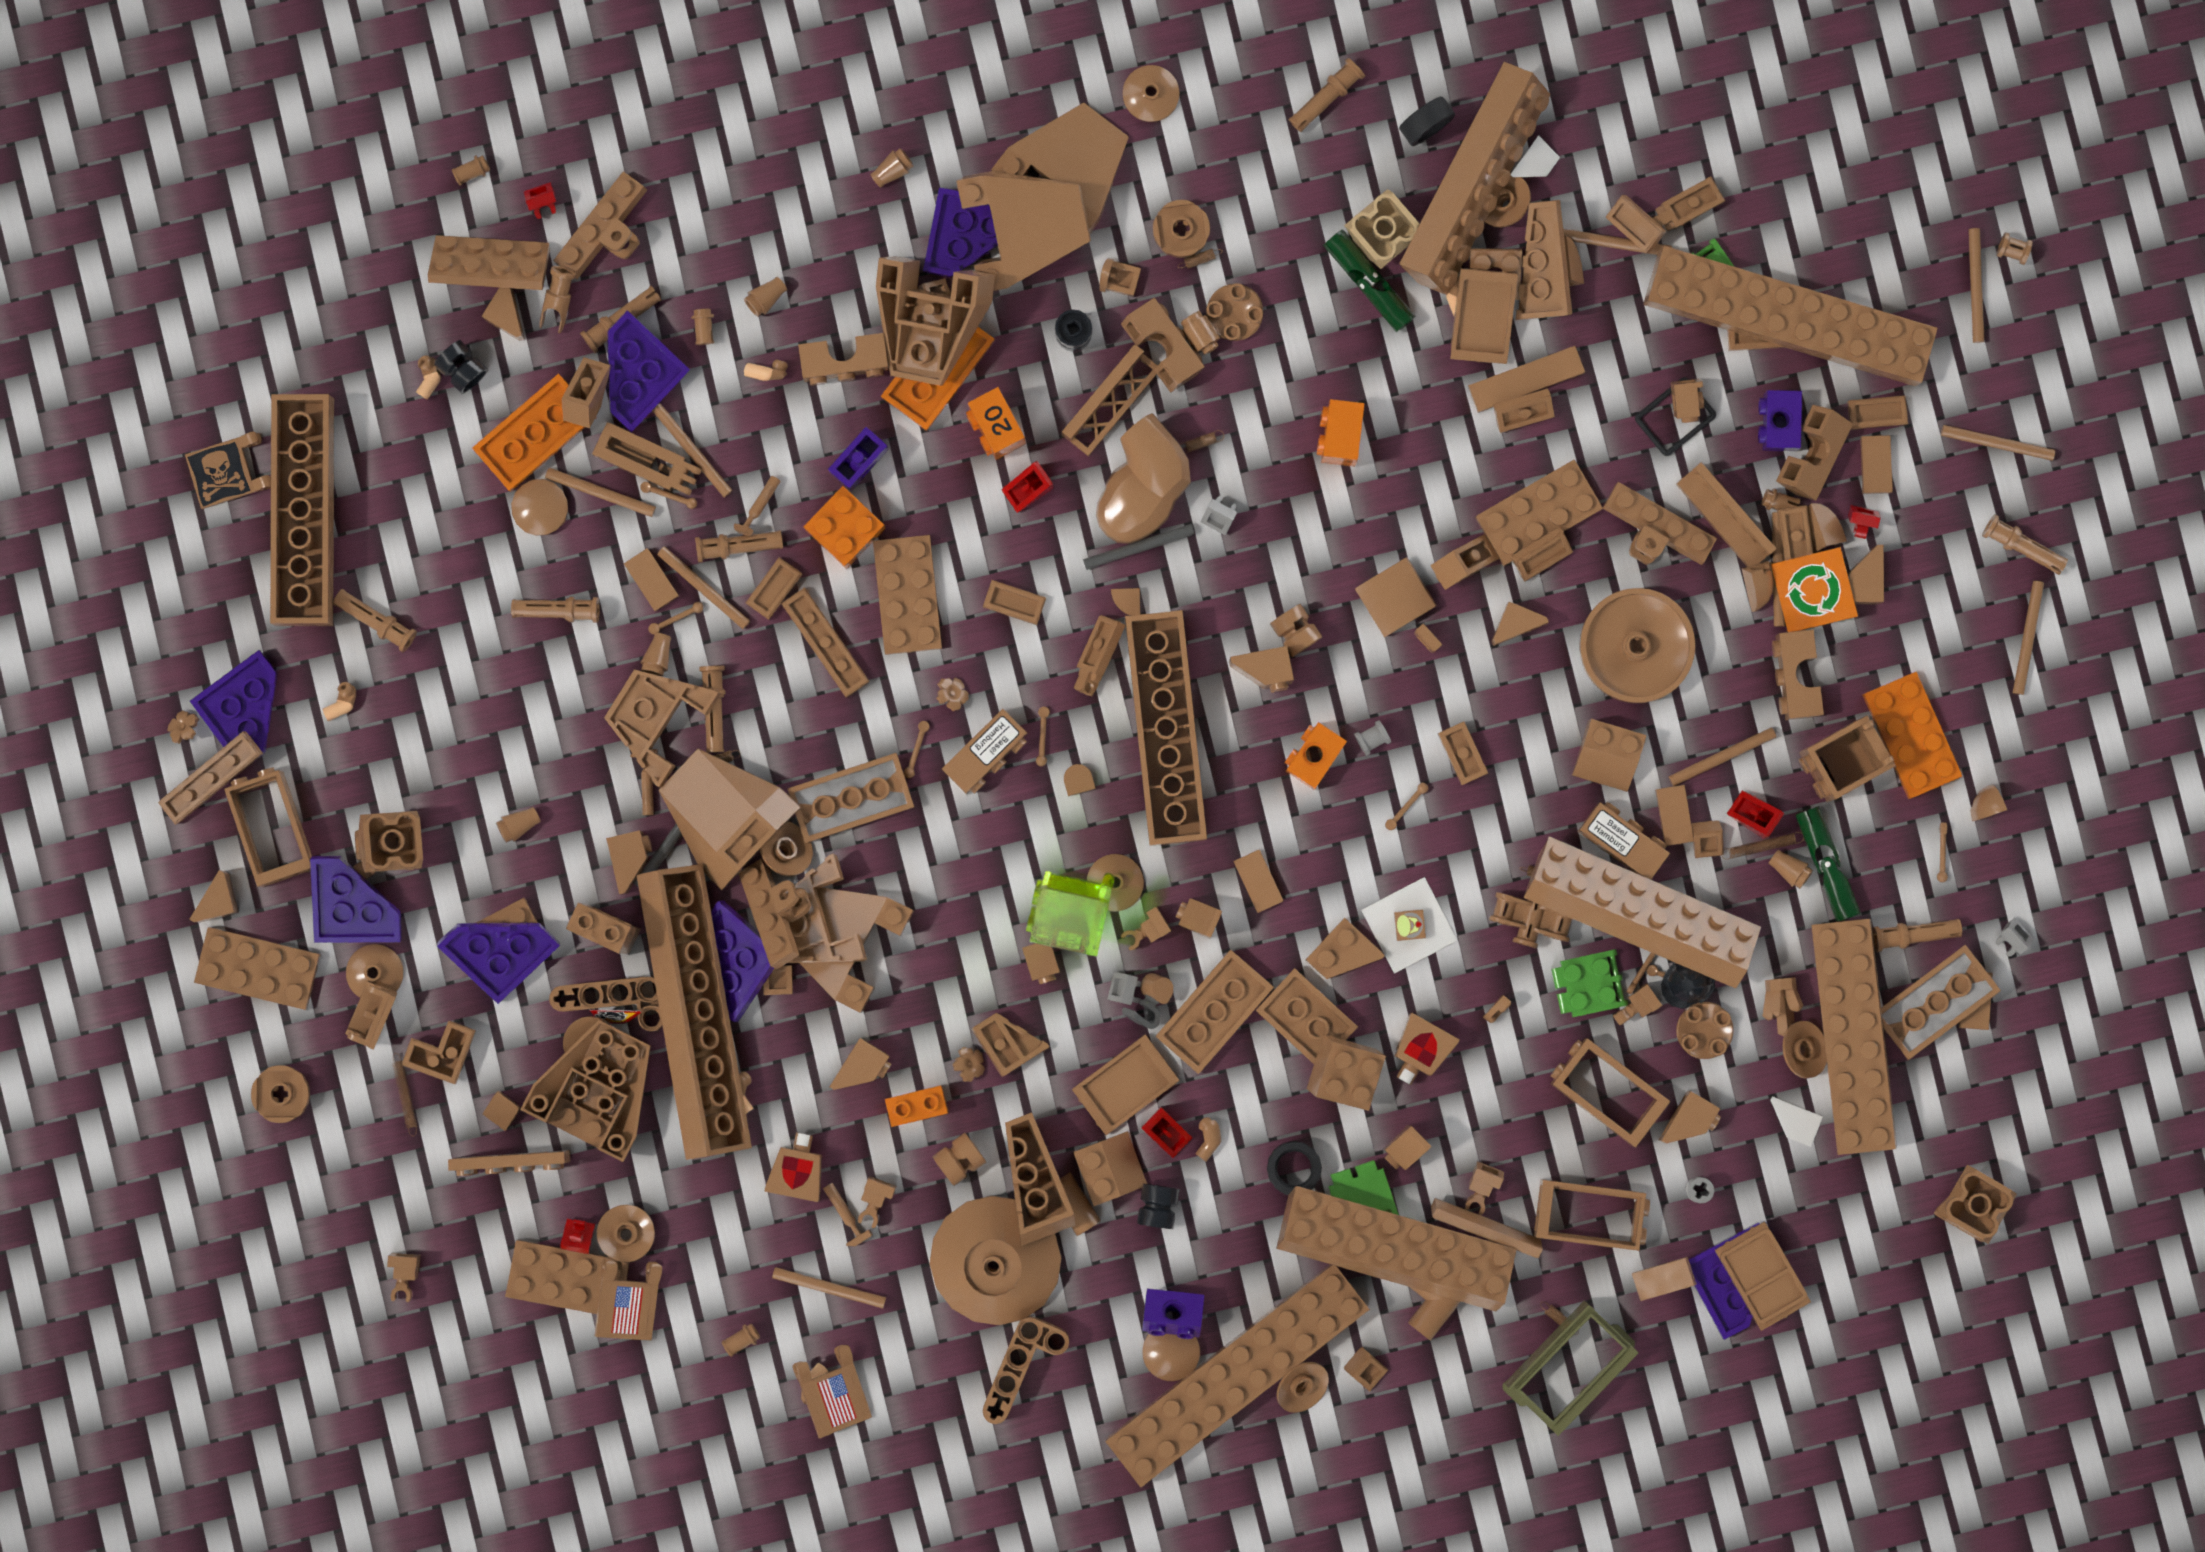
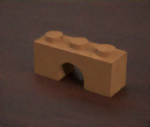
M1155 298L1127 315L1121 323L1137 346L1146 341H1156L1164 347L1166 359L1161 361L1154 371L1170 393L1193 379L1205 367L1202 364V358L1199 353L1191 349L1186 342L1183 331L1170 320L1165 306L1158 303Z
M884 333L856 336V352L847 361L833 359L830 356L827 341L799 344L804 382H810L811 386L826 384L827 379L838 378L839 382L855 380V375L866 374L867 378L883 376V371H889Z
M1812 405L1801 428V431L1809 437V451L1803 459L1788 456L1776 482L1797 496L1816 501L1853 424L1832 409Z
M1814 629L1777 634L1775 636L1776 640L1772 641L1773 657H1778L1779 669L1775 670L1777 686L1782 687L1783 697L1779 698L1780 714H1785V720L1813 718L1824 715L1821 687H1805L1799 683L1796 677V669L1800 662L1817 658Z

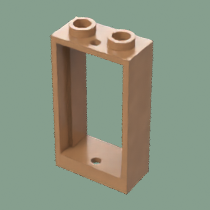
M274 767L257 772L259 777L248 780L247 777L233 780L230 782L231 787L224 789L257 887H265L311 871L310 859L312 854L284 772L280 770L275 771ZM277 782L303 859L264 872L239 794Z
M577 903L566 927L567 930L618 954L625 955L630 954L641 930L634 925L583 903Z
M1584 1038L1582 1042L1577 1040L1568 1051L1571 1057L1564 1065L1560 1062L1550 1075L1554 1078L1550 1084L1632 1147H1636L1670 1101L1588 1038ZM1588 1049L1654 1099L1629 1133L1563 1083Z
M1540 1179L1534 1237L1639 1251L1640 1245H1645L1647 1229L1642 1228L1643 1217H1648L1650 1199H1646V1193ZM1562 1189L1635 1199L1630 1241L1549 1231L1553 1190Z

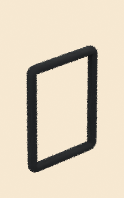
M1682 377V378L1679 379L1678 381L1689 380V379L1686 378V377ZM1671 387L1635 416V421L1664 456H1669L1716 418L1715 410L1704 397V407L1711 415L1668 450L1664 448L1641 418L1671 394Z

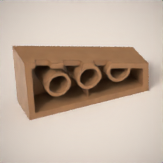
M1029 1113L1005 1122L1021 1246L1075 1226L1074 1212L1033 1114Z

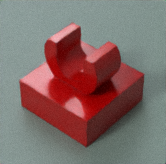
M551 182L524 191L529 211L534 210V214L538 219L542 218L540 208L543 206H548L552 214L556 213L554 203L556 202V197Z
M1854 505L1850 506L1848 517L1850 523H1855L1854 537L1866 539L1869 527L1878 529L1881 519L1880 513L1872 509Z
M567 1219L561 1240V1249L589 1254L595 1224L582 1220Z

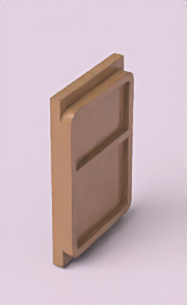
M1460 269L1450 359L1507 364L1518 279L1517 273Z
M1145 1034L1075 1086L1072 1091L1096 1121V1125L1101 1128L1105 1135H1108L1180 1080L1166 1063L1164 1056L1160 1055Z
M1765 1221L1755 1227H1751L1750 1230L1731 1241L1725 1242L1724 1245L1714 1250L1760 1331L1783 1318H1787L1788 1315L1811 1303L1805 1289Z

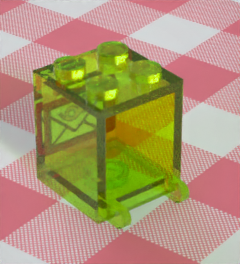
M1045 871L1043 880H1037L1032 904L1037 905V907L1032 906L1028 918L1026 931L1031 932L1029 942L1097 957L1114 883L1113 874H1104L1102 883Z

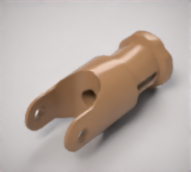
M553 266L550 271L552 274L551 284L545 293L539 325L542 328L547 309H554L560 313L561 317L558 330L560 334L565 325L571 299L569 294L572 279H575L576 272L566 267Z

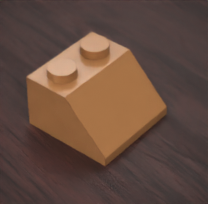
M1287 646L1232 656L1229 659L1231 668L1262 689L1270 688L1271 693L1288 690V684H1292L1294 680Z
M1590 719L1585 729L1572 776L1627 792L1638 766L1647 735Z
M1128 1131L1074 1151L1093 1206L1140 1189L1143 1183L1147 1184Z

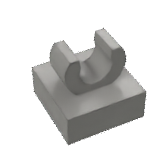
M1219 496L1216 500H1211L1200 522L1226 535L1237 514L1235 511L1236 504L1233 503L1229 508L1221 504L1223 497Z
M2014 917L2006 924L1996 944L2000 945L2003 941H2008L2012 947L2007 951L2006 955L2012 956L2016 951L2022 954L2027 950L2034 937Z
M1114 972L1107 1000L1131 1005L1132 1002L1139 1003L1141 999L1134 997V991L1136 986L1141 987V981H1137L1138 977Z

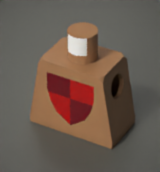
M1410 1013L1394 1055L1404 1062L1396 1077L1412 1085L1419 1071L1431 1076L1455 1048L1459 1039L1416 1014Z
M796 1132L793 1149L787 1147L780 1148L766 1183L765 1192L814 1202L820 1201L822 1155L810 1152L813 1135Z

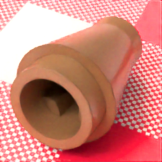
M900 148L896 152L892 150L870 175L881 188L885 184L909 174V170L914 165Z
M775 277L773 280L747 292L748 296L744 298V302L755 316L758 317L762 313L766 315L780 296L787 291V287L779 277Z
M655 633L649 648L640 662L642 664L641 671L662 677L664 672L668 671L670 636Z
M531 807L524 811L502 816L501 820L496 822V825L504 841L507 843L511 840L515 842L541 821L534 807Z
M1780 850L1776 851L1768 863L1792 887L1795 885L1799 889L1802 888L1813 872L1808 867V863L1789 856Z

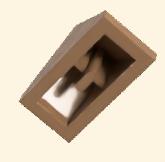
M499 287L482 317L485 321L518 341L525 340L513 288Z
M1508 602L1491 642L1493 646L1546 625L1549 623L1548 619L1541 614Z
M223 870L218 871L189 920L201 923L239 913L229 873Z

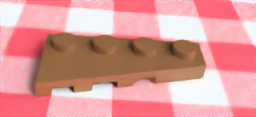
M1560 200L1529 203L1525 235L1527 244L1522 260V267L1524 269L1522 284H1519L1518 296H1520L1519 309L1516 310L1515 320L1571 315L1572 306Z

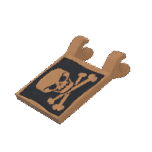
M249 432L238 438L185 454L201 509L255 492L271 489V476L269 475L252 480L243 450L244 448L262 443L259 433Z

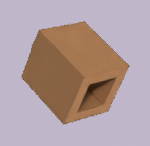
M1050 939L1022 948L1032 981L1038 979L1039 984H1044L1056 980L1055 974L1060 973Z

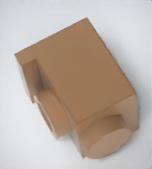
M1691 379L1670 382L1674 417L1681 419L1682 423L1699 421V409L1704 408L1702 391L1698 392L1697 388L1703 387V381Z

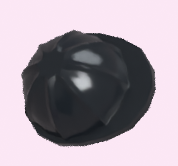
M1675 962L1669 967L1661 982V991L1665 1000L1670 1005L1681 1009L1688 1008L1695 1003L1704 1002L1715 989V979Z

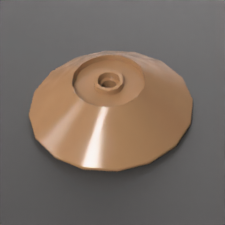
M997 1196L967 1201L946 1216L933 1237L930 1256V1267L936 1289L949 1306L974 1322L993 1325L1020 1321L1044 1306L1058 1284L1061 1254L1055 1233L1021 1246L1015 1199ZM995 1261L998 1263L999 1268L993 1270L989 1267L988 1263Z

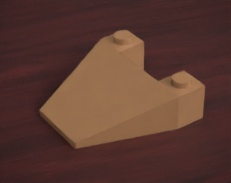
M1083 102L1008 147L991 171L1028 176L1033 169L1045 179L1080 184L1089 232L1091 233L1101 219L1129 137Z
M996 171L968 175L956 181L962 209L986 204L990 205L1000 257L982 260L975 264L974 267L975 271L995 275L993 291L1009 288L1091 241L1080 184Z
M898 256L881 257L878 260L876 292L890 376L942 386L992 304L995 275L972 270L956 271L953 273L951 295L917 289L920 268L919 260Z
M829 888L817 889L832 943L858 934L861 936L864 946L875 923L902 936L914 912L912 909L884 896ZM856 961L800 963L834 1000L859 1013L863 1012L875 987L849 974Z

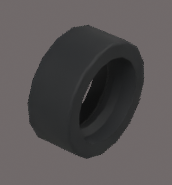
M1440 96L1411 114L1400 125L1399 130L1411 146H1416L1443 129L1455 117V113L1444 97Z
M1290 1141L1282 1143L1273 1150L1268 1158L1267 1173L1269 1180L1277 1190L1285 1195H1289L1295 1186L1288 1185L1281 1180L1277 1167L1281 1157L1288 1152H1301L1307 1156L1311 1163L1309 1178L1304 1183L1296 1186L1312 1190L1321 1178L1322 1165L1320 1157L1312 1147L1303 1142Z

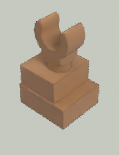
M1158 907L1146 913L1149 919L1141 923V927L1135 931H1125L1121 935V938L1127 935L1135 937V944L1130 946L1129 950L1136 949L1140 944V940L1148 937L1152 943L1172 931Z
M1644 984L1628 996L1631 1004L1615 1013L1613 1017L1619 1025H1622L1635 1014L1639 1013L1643 1018L1650 1012L1660 1008L1662 1004L1648 984Z
M1477 1161L1469 1182V1189L1475 1192L1467 1198L1465 1209L1468 1210L1471 1203L1477 1202L1481 1205L1479 1215H1482L1485 1212V1197L1490 1196L1493 1187L1500 1189L1504 1180V1172Z
M870 1176L861 1198L862 1201L868 1203V1206L859 1215L858 1223L862 1222L865 1215H871L874 1220L872 1228H875L879 1220L877 1215L879 1207L883 1206L885 1198L892 1199L897 1186Z
M391 1253L388 1255L387 1267L394 1268L393 1279H397L396 1286L391 1292L392 1301L397 1299V1292L400 1290L406 1293V1302L412 1299V1291L409 1288L408 1280L415 1281L418 1278L420 1255Z

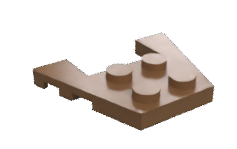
M634 670L604 718L624 745L631 750L640 766L647 771L653 783L658 787H662L675 768L674 764L652 750L682 700L704 715H708L721 693L712 689Z
M835 854L827 856L822 864L815 869L812 868L805 874L802 880L794 885L795 889L803 888L806 890L811 908L796 921H788L799 952V956L788 963L867 960L860 935L854 934L833 943L830 938L817 889L844 880L838 857ZM801 898L795 904V908L801 905Z

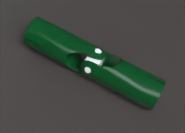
M1343 229L1338 231L1323 245L1396 333L1416 317ZM1374 285H1376L1377 288H1378V290H1376V289H1374V288H1372V287H1373Z
M1820 806L1809 809L1808 812L1806 810L1796 814V819L1813 863L1820 874L1824 873L1823 889L1836 922L1860 914L1861 912L1848 878L1837 868L1838 866L1840 867L1839 855ZM1820 845L1829 846L1834 856L1825 857L1817 862L1815 857L1816 849Z

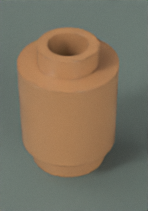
M1200 311L1193 313L1181 322L1184 328L1182 330L1184 335L1198 353L1203 352L1204 355H1207L1219 346L1217 341L1220 339V336L1207 316H1203Z

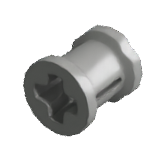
M1379 720L1370 729L1361 734L1359 732L1354 734L1366 756L1370 754L1372 749L1381 744L1391 743L1388 733Z
M1696 1177L1686 1183L1685 1191L1691 1201L1701 1204L1711 1200L1714 1194V1186L1708 1179ZM1704 1183L1705 1195L1699 1194L1696 1198V1191L1693 1190L1694 1185L1700 1186Z

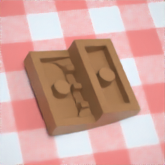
M1408 557L1355 588L1384 638L1437 606Z

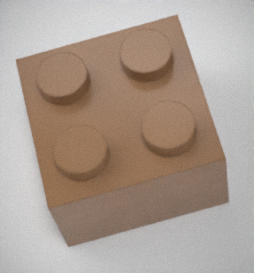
M1323 1035L1307 1090L1315 1097L1369 1111L1386 1056L1376 1048Z

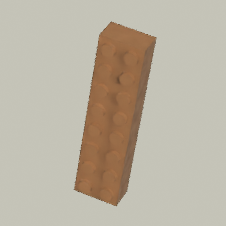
M1506 62L1503 63L1399 263L1418 284L1445 295L1456 284L1458 272L1463 263L1469 259L1470 249L1474 241L1483 232L1484 221L1489 212L1494 210L1500 190L1507 185L1515 162L1521 158L1523 147L1528 137L1534 133L1536 122L1541 112L1548 106L1551 94L1534 73Z
M271 394L270 624L274 626H333L334 398L329 394Z
M1183 611L1125 616L1149 846L1207 840Z
M1550 836L1538 855L1524 895L1525 899L1702 973L1733 988H1737L1748 971L1761 929L1756 924Z
M1871 919L1811 925L1837 1154L1897 1149Z
M1295 1186L1288 1195L1276 1249L1495 1312L1506 1302L1517 1250L1299 1186Z

